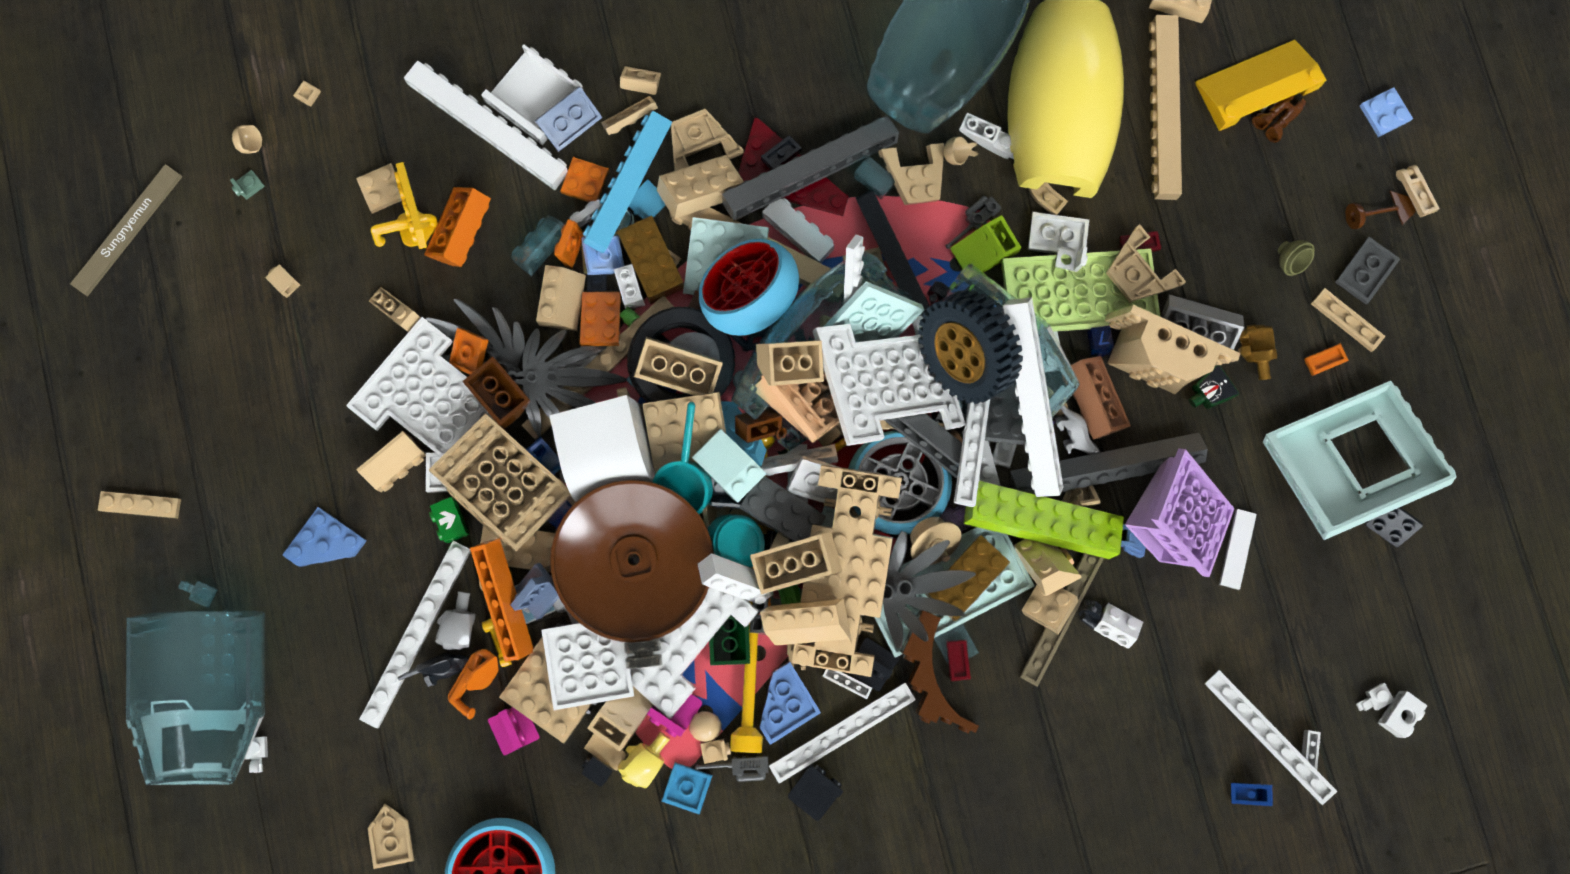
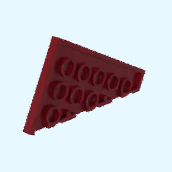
M758 118L754 119L738 172L744 182L758 177L761 173L771 171L761 161V156L783 140ZM826 177L783 197L789 202L839 216L844 215L848 202V196Z

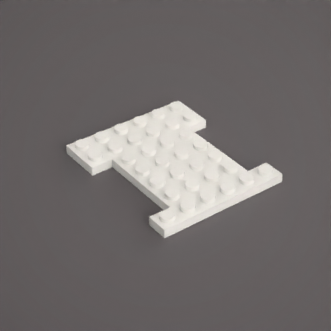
M918 316L912 322L916 334L913 336L855 342L850 324L818 327L813 330L815 341H822L823 368L847 446L884 439L880 420L940 411L946 430L966 425L957 395L954 397L949 395L950 389L944 391L941 388L943 383L941 381L937 383L934 380L936 377L935 373L930 374L928 371L931 368L930 364L924 363L923 359L926 358V355L921 354L920 348L924 346L919 344L918 338L922 337V335L918 334V329L922 327L919 325L920 320L923 319L922 316Z
M423 317L420 318L346 405L377 431L391 416L440 457L484 414L493 419L462 382L467 377L441 357L453 341Z
M709 587L707 595L696 613L675 631L654 640L626 642L633 686L667 718L671 719L696 689L682 675L687 667L730 615L744 627H747L759 610L745 599Z

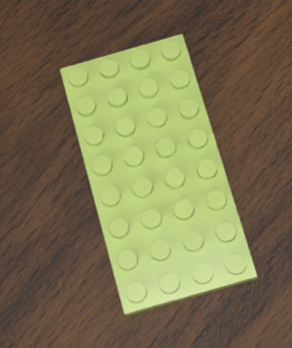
M1138 249V253L1154 271L1151 249ZM1120 251L1086 253L1088 255L1086 265L1077 272L1055 267L1057 255L1003 258L1001 260L1006 302L1012 299L1032 297L1036 321L1039 316L1045 320L1037 329L1038 333L1048 323L1053 332L1111 328L1109 326L1110 323L1105 321L1107 314L1131 305H1136L1160 316L1157 294L1129 303L1106 274ZM1062 255L1061 262L1069 265L1071 263L1070 256Z

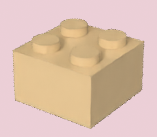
M1036 585L1022 612L1025 616L1059 635L1078 603V598L1063 588L1046 596L1040 587Z

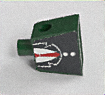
M1216 365L1212 372L1205 374L1192 386L1195 395L1188 400L1194 408L1203 404L1206 409H1210L1235 398L1240 393L1221 366Z

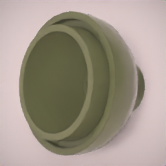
M1306 240L1283 242L1278 248V254H1280L1279 263L1282 271L1288 276H1293L1307 269L1314 258V245Z

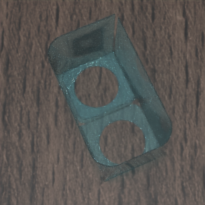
M869 156L855 171L854 178L868 188V190L873 189L875 195L881 200L895 186L892 175Z

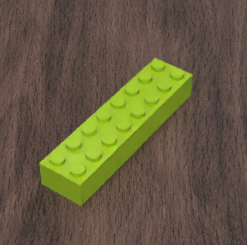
M979 481L976 504L974 507L966 506L964 524L1111 559L1120 554L1124 517L1043 496L1036 497L1035 494Z

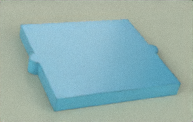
M646 180L637 189L629 208L634 211V215H638L643 220L649 216L654 218L666 205L657 192V188L649 180Z

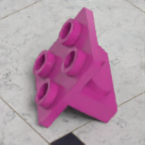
M513 707L499 712L498 715L488 719L503 755H507L540 739L534 722Z

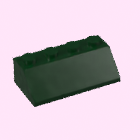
M732 615L728 617L709 641L710 666L750 664L749 624L747 627H744Z

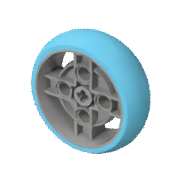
M897 430L883 432L884 439L864 443L856 451L848 469L873 473L882 469L889 476L902 477L904 486L901 484L899 499L896 498L895 504H888L886 496H880V507L892 508L891 517L879 515L876 519L875 529L894 535H899L902 531H905L906 534H911V531L919 522L929 517H940L944 512L951 495L952 476ZM906 445L903 454H891L880 461L870 458L875 451L885 446ZM922 454L928 457L936 470L938 489L928 485L927 472L919 462ZM909 460L912 463V468L905 469L902 462ZM919 486L922 489V494H913L912 487ZM919 503L929 507L923 514L914 519L905 521L892 520L896 511L910 510ZM853 506L856 513L860 515L861 509L857 506Z

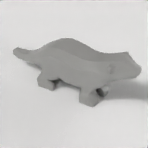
M1061 400L1058 404L1065 417L1058 416L1055 418V421L1060 431L1064 430V426L1067 429L1070 439L1064 440L1063 443L1068 454L1071 453L1073 448L1088 455L1100 453L1098 446L1089 437L1086 420L1078 413L1068 409Z

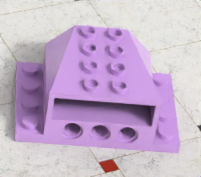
M1178 449L1174 458L1169 457L1160 465L1125 525L1159 562L1195 567L1202 576L1210 577L1234 507L1187 450Z

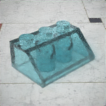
M550 215L542 218L538 222L537 228L527 234L524 239L525 242L513 250L511 256L513 262L532 276L555 250V246L562 236L561 230L564 224Z

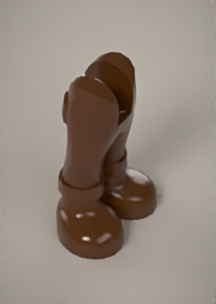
M1295 95L1275 103L1267 113L1256 114L1252 118L1253 125L1257 129L1263 130L1282 111H1285L1276 123L1266 131V137L1269 141L1273 143L1279 142L1282 139L1283 128L1293 121L1304 109L1306 104L1304 98L1297 102L1295 107L1289 102Z

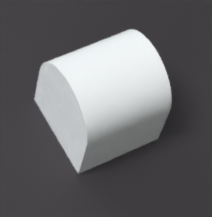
M625 395L549 415L561 470L567 488L575 502L592 490L608 483L622 480L653 481L655 471L643 405L631 397Z

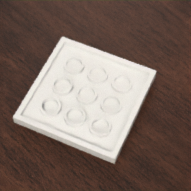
M580 623L542 630L554 710L634 696L626 642L599 636Z

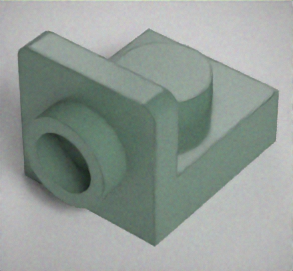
M252 170L237 181L234 178L230 179L234 185L231 187L237 196L242 195L246 200L265 187Z

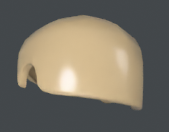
M240 125L233 130V145L241 153H256L262 147V137L256 126Z
M701 711L693 716L690 721L689 730L695 739L702 742H710L718 738L721 733L722 723L716 714Z

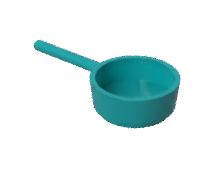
M689 402L686 412L681 461L671 462L661 467L655 474L652 482L677 492L700 514L708 506L712 498L713 485L710 476L702 467L695 462L689 461L695 414V403Z
M725 514L716 518L707 528L712 541L713 553L717 556L752 568L753 564L750 555L764 551L765 541L763 532L759 525L749 517Z

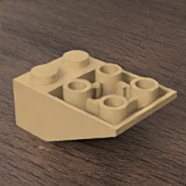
M634 686L633 697L606 701L587 728L618 751L624 750L647 716L650 708L653 707V704Z

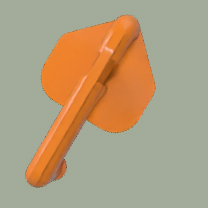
M481 649L473 653L448 694V701L465 715L467 719H472L476 711L474 708H469L460 699L466 689L469 691L482 690L492 683L499 670L497 657L487 649ZM484 658L486 661L479 665L481 660Z

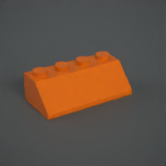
M454 187L424 255L450 266L462 267V264L467 259L469 248L474 243L475 234L481 227L484 213L489 208L491 198L474 188Z

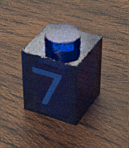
M1110 326L1091 328L1087 332L1091 355L1105 356L1114 348Z

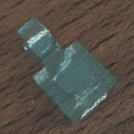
M181 581L178 586L179 589L191 593L189 600L205 607L210 606L218 590L201 581H197L196 585L187 581Z

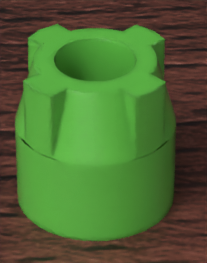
M626 307L620 313V318L628 327L640 318L630 307Z

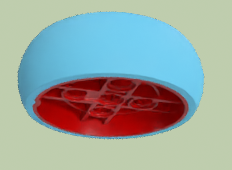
M751 239L736 244L722 253L709 266L701 280L699 303L702 313L713 327L730 335H749L767 328L788 310L795 299L799 286L797 264L789 251L771 240Z
M493 818L472 826L461 835L448 856L445 874H475L477 870L483 871L484 874H496L500 869L502 870L501 873L516 874V870L519 868L523 869L525 874H555V863L549 845L533 827L515 819ZM489 835V846L482 849L476 855L472 865H462L469 848L480 838ZM511 835L519 837L532 848L538 863H529L524 853L511 845ZM497 848L504 850V858L501 859L496 856Z

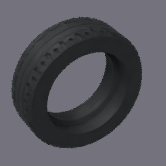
M671 307L653 314L639 327L628 349L627 367L635 390L646 402L694 396L672 393L656 383L634 377L645 338L656 339L663 332L674 328L691 329L697 333L705 334L715 341L719 350L720 360L723 364L713 393L719 392L720 397L723 395L732 380L735 368L733 344L730 336L713 327L701 310H696L692 307Z

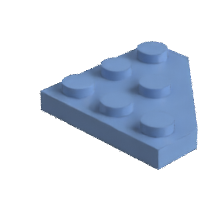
M317 507L283 553V556L299 567L342 558H351L357 555L367 540L320 507Z
M790 661L772 672L759 725L770 745L821 713Z

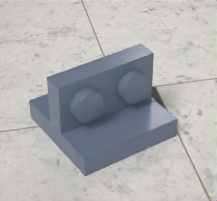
M541 563L535 564L515 588L517 594L515 595V600L510 605L514 611L528 608L536 620L542 619L559 599L553 578Z

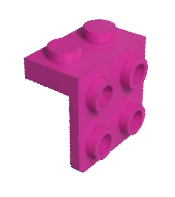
M691 694L671 719L667 718L655 706L650 708L647 715L650 716L649 721L659 726L662 724L667 728L665 731L671 736L676 737L678 735L681 737L693 716L702 706V701Z

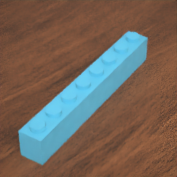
M652 111L649 116H644L641 122L642 130H637L632 139L635 141L633 147L629 145L624 154L627 157L625 162L621 161L616 170L619 174L616 178L613 177L608 185L610 188L609 193H604L599 202L602 204L600 210H595L591 217L594 220L592 225H587L583 236H585L583 243L601 253H604L608 248L672 121L655 111Z

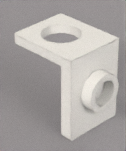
M1083 246L1078 252L1059 248L1055 267L1077 272L1086 265L1088 255H1086L1087 247ZM1062 255L1070 256L1071 263L1069 265L1061 262Z

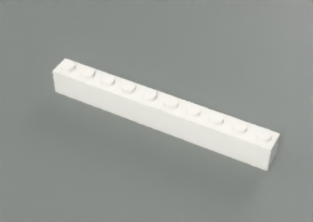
M417 61L405 75L404 79L411 88L552 189L556 190L565 179L568 170L566 168L567 164L559 158L557 160L554 159L546 148L540 149L532 138L522 136V132L518 128L508 126L504 118L494 116L491 109L485 105L480 106L477 103L478 101L470 94L466 96L458 85L454 84L452 86L444 75L434 73V69L427 63L423 65Z
M1032 297L1012 299L1003 305L1002 315L1008 314L1010 319L1007 322L1009 325L1014 324L1016 327L1013 330V334H1019L1020 340L1016 343L1017 345H1022V351L1018 353L1023 356V361L1019 363L1022 365V370L1018 372L1020 375L1016 379L1015 394L1017 397L1019 396L1018 411L1019 415H1022L1023 418L1021 428L1022 433L1026 436L1025 451L1029 453L1030 459L1028 460V469L1032 471L1033 476L1031 487L1035 490L1036 497L1058 496L1064 487Z

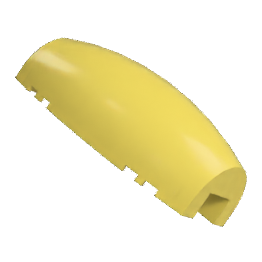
M1045 0L1035 8L1025 27L1017 55L1015 56L1008 93V132L1011 138L1010 149L1014 156L1013 166L1019 187L1037 190L1044 182L1074 187V196L1092 198L1097 193L1108 170L1121 124L1124 75L1117 30L1110 9L1099 0Z

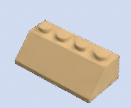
M844 598L771 605L760 612L764 632L774 645L851 638Z

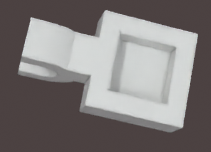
M1381 683L1366 691L1365 693L1368 698L1356 703L1359 711H1367L1372 707L1374 710H1379L1395 700L1386 684Z
M265 736L253 739L245 759H251L249 773L263 772L262 758L268 757L267 737ZM252 738L244 739L245 754Z

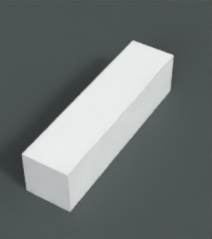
M826 669L822 676L865 699L868 698L872 687L840 671Z
M1304 730L1302 756L1317 770L1321 732Z

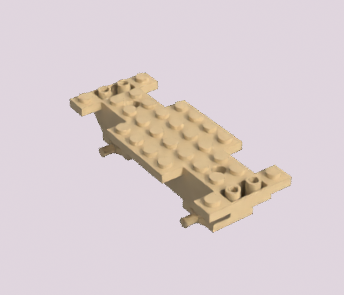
M821 465L818 486L838 489L837 499L825 498L824 506L835 507L833 526L826 527L813 524L810 537L827 532L832 533L842 571L804 582L801 603L844 598L851 638L815 642V645L805 643L794 644L792 663L871 677L875 655L857 653L856 647L861 631L873 633L874 624L862 623V615L881 617L893 537L875 535L874 530L878 516L885 515L891 517L892 508L880 507V496L899 499L902 477ZM853 506L859 507L861 514L854 516L850 508Z

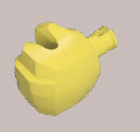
M659 732L650 746L644 743L628 746L625 750L629 754L628 758L624 761L621 760L618 764V770L621 773L622 779L636 787L647 788L663 766L664 758L660 755V752L670 738L664 733Z

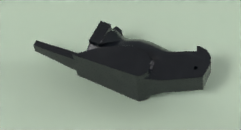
M442 653L398 676V680L400 681L421 672L427 686H435L439 679H446L458 672H462L471 656Z

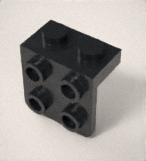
M810 765L790 791L788 798L814 820L819 821L836 798H839L844 791L841 789L842 784L835 778L831 780L825 776L826 771L820 766L816 765L814 767Z

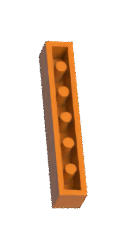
M500 538L485 541L471 547L470 551L504 661L519 660L533 653L534 648L522 609L514 611L510 605L515 600L517 593Z

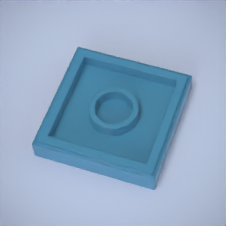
M675 762L661 802L700 814L713 775Z

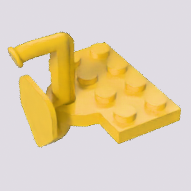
M404 162L397 163V172H394L405 213L400 214L397 220L372 226L371 234L376 246L381 247L385 244V238L381 236L382 234L400 231L402 242L406 246H418L419 249L426 248V242L437 227V218L432 214H423L417 211Z

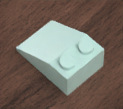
M721 429L692 456L702 469L736 502H739L766 475L760 466Z

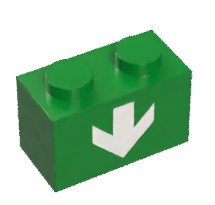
M453 497L430 505L431 512L429 514L433 523H437L439 529L436 532L441 541L451 543L470 535L458 503Z

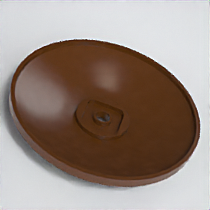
M622 480L608 483L592 490L568 510L554 536L551 549V573L561 602L572 617L585 628L599 636L615 641L644 642L663 637L675 631L696 613L709 589L708 586L702 584L698 563L711 553H714L709 531L703 519L684 497L654 482ZM630 554H637L640 559L639 563L631 564L628 560Z

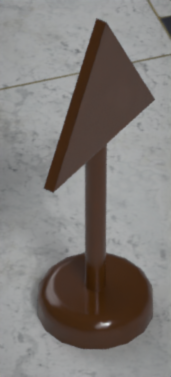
M1390 191L1394 206L1365 211L1361 204L1351 203L1346 207L1345 217L1349 227L1355 230L1365 224L1366 216L1396 210L1401 225H1403L1416 212V209L1410 197Z

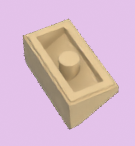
M624 66L620 77V88L656 95L661 73Z

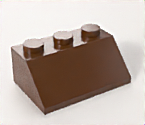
M491 357L462 381L502 429L507 428L519 418L531 402L494 357Z

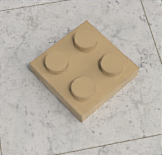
M391 163L356 178L372 214L401 201L394 175L395 169Z

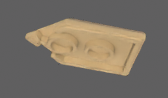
M384 804L368 827L373 869L414 861L408 819Z

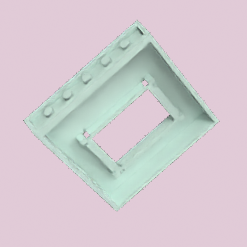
M1388 381L1266 434L1263 440L1265 447L1323 540L1451 485L1457 477L1453 467L1448 465L1444 459V454L1441 450L1437 449L1433 443L1432 436L1424 430L1421 420L1414 415L1410 404L1403 399L1399 388L1394 386L1392 381ZM1376 420L1408 467V470L1362 489L1330 439Z

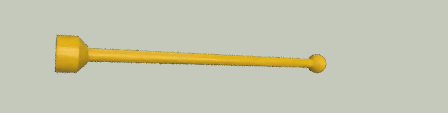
M775 436L761 439L766 448L765 457L768 455V449L775 442ZM758 524L759 527L761 528L762 532H763V531H764V526ZM749 632L750 664H745L742 721L741 727H738L731 734L730 751L762 753L763 736L753 727L758 634Z

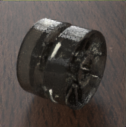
M661 639L624 643V653L634 654V656L625 658L626 669L663 665L662 654H653V652L661 650Z

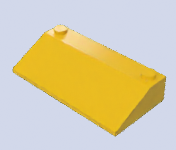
M1293 40L1196 81L1195 84L1218 130L1221 131L1235 125L1241 117L1298 93L1304 96L1318 90L1327 80L1318 63L1296 40Z

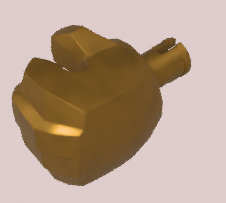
M1247 325L1240 335L1239 339L1242 347L1238 351L1247 362L1257 363L1259 380L1271 379L1269 362L1277 359L1272 326Z

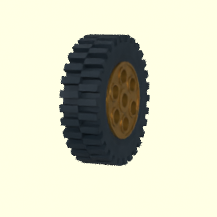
M960 290L926 309L927 311L923 313V319L919 323L922 327L918 329V334L922 335V337L918 338L919 344L924 346L920 348L921 354L926 355V358L923 359L924 363L930 364L931 368L928 371L930 374L935 373L936 377L934 380L937 383L940 381L943 383L941 388L944 391L950 389L949 395L952 397L957 395V400H965L969 404L972 402L978 404L993 398L1016 382L1015 380L1020 375L1018 372L1022 370V365L1019 363L1023 361V356L1018 354L1022 351V345H1017L1016 342L1020 340L1019 334H1013V330L1016 327L1014 324L1009 325L1007 321L1010 317L1008 314L1004 316L1001 314L1003 308L1000 305L994 307L995 301L992 298L986 301L987 295L983 293L978 295V291Z

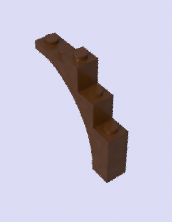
M919 609L917 617L924 625L929 639L924 642L910 630L900 650L901 653L905 654L904 659L912 663L917 660L908 680V683L912 685L911 689L922 693L923 690L925 691L916 709V713L920 715V720L928 724L931 721L937 723L939 716H941V721L949 725L954 722L959 725L958 729L969 734L972 731L976 733L979 725L958 715L952 709L941 693L935 678L932 648L935 632L941 618Z

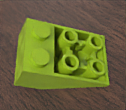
M1001 215L952 246L950 250L968 280H971L1000 264L1003 258H1011L1017 255L1021 246Z

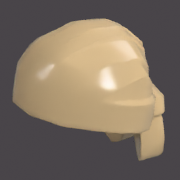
M963 137L950 138L943 149L944 158L952 165H962L968 156L975 157L978 155L976 151L972 150L973 147L977 146V142L967 143Z

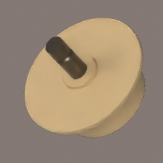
M929 517L919 522L910 534L912 559L914 560L930 547L949 540L950 544L931 565L941 561H949L950 555L957 549L961 541L959 527L954 523L945 522L940 517Z

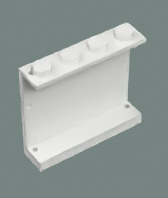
M523 45L524 54L491 93L485 90L481 96L485 103L543 145L548 138L534 120L578 86L581 88L583 86L577 80H571L568 74L561 68L559 70L556 69L548 58L543 59L533 47L528 48Z

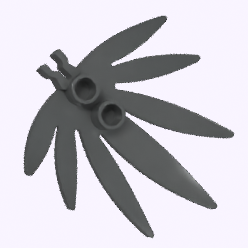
M453 299L491 343L487 344L483 364L491 357H494L507 373L508 371L521 372L519 366L523 359L525 341L520 324L517 321L514 322L512 338L505 318L498 308H492L503 340L502 343L495 330L477 311L460 299ZM432 317L426 318L429 323L453 341L457 328L466 329L445 320ZM441 355L442 358L449 362L451 355ZM510 376L514 381L516 379H520L516 378L515 376Z
M538 328L532 332L523 353V371L518 373L508 371V375L523 378L516 379L514 382L517 385L523 386V392L531 401L525 409L538 437L541 436L542 424L536 401L539 402L549 419V415L560 413L551 400L545 396L546 393L575 408L596 403L581 394L557 386L596 387L626 382V378L602 370L589 368L557 369L558 367L592 357L604 351L607 346H586L573 349L545 362L562 342L567 331L564 329L552 336L542 346L537 356L535 355L539 347L540 332Z
M905 531L899 534L894 544L887 572L883 605L887 625L897 649L901 648L903 643V627L899 616L907 627L921 640L926 642L929 639L924 625L906 607V604L939 615H965L963 610L950 603L933 598L917 597L916 594L932 593L954 587L976 575L975 572L948 570L912 578L913 575L930 566L942 555L950 544L949 540L942 541L921 553L901 573H899V569L904 561L907 550V534Z

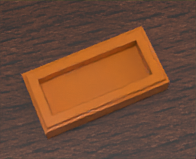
M1341 343L1304 359L1312 376L1349 361Z

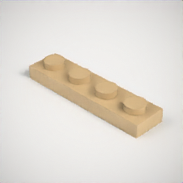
M1326 288L1322 289L1311 303V305L1370 352L1374 351L1385 338V335Z
M101 491L98 511L178 519L181 499Z

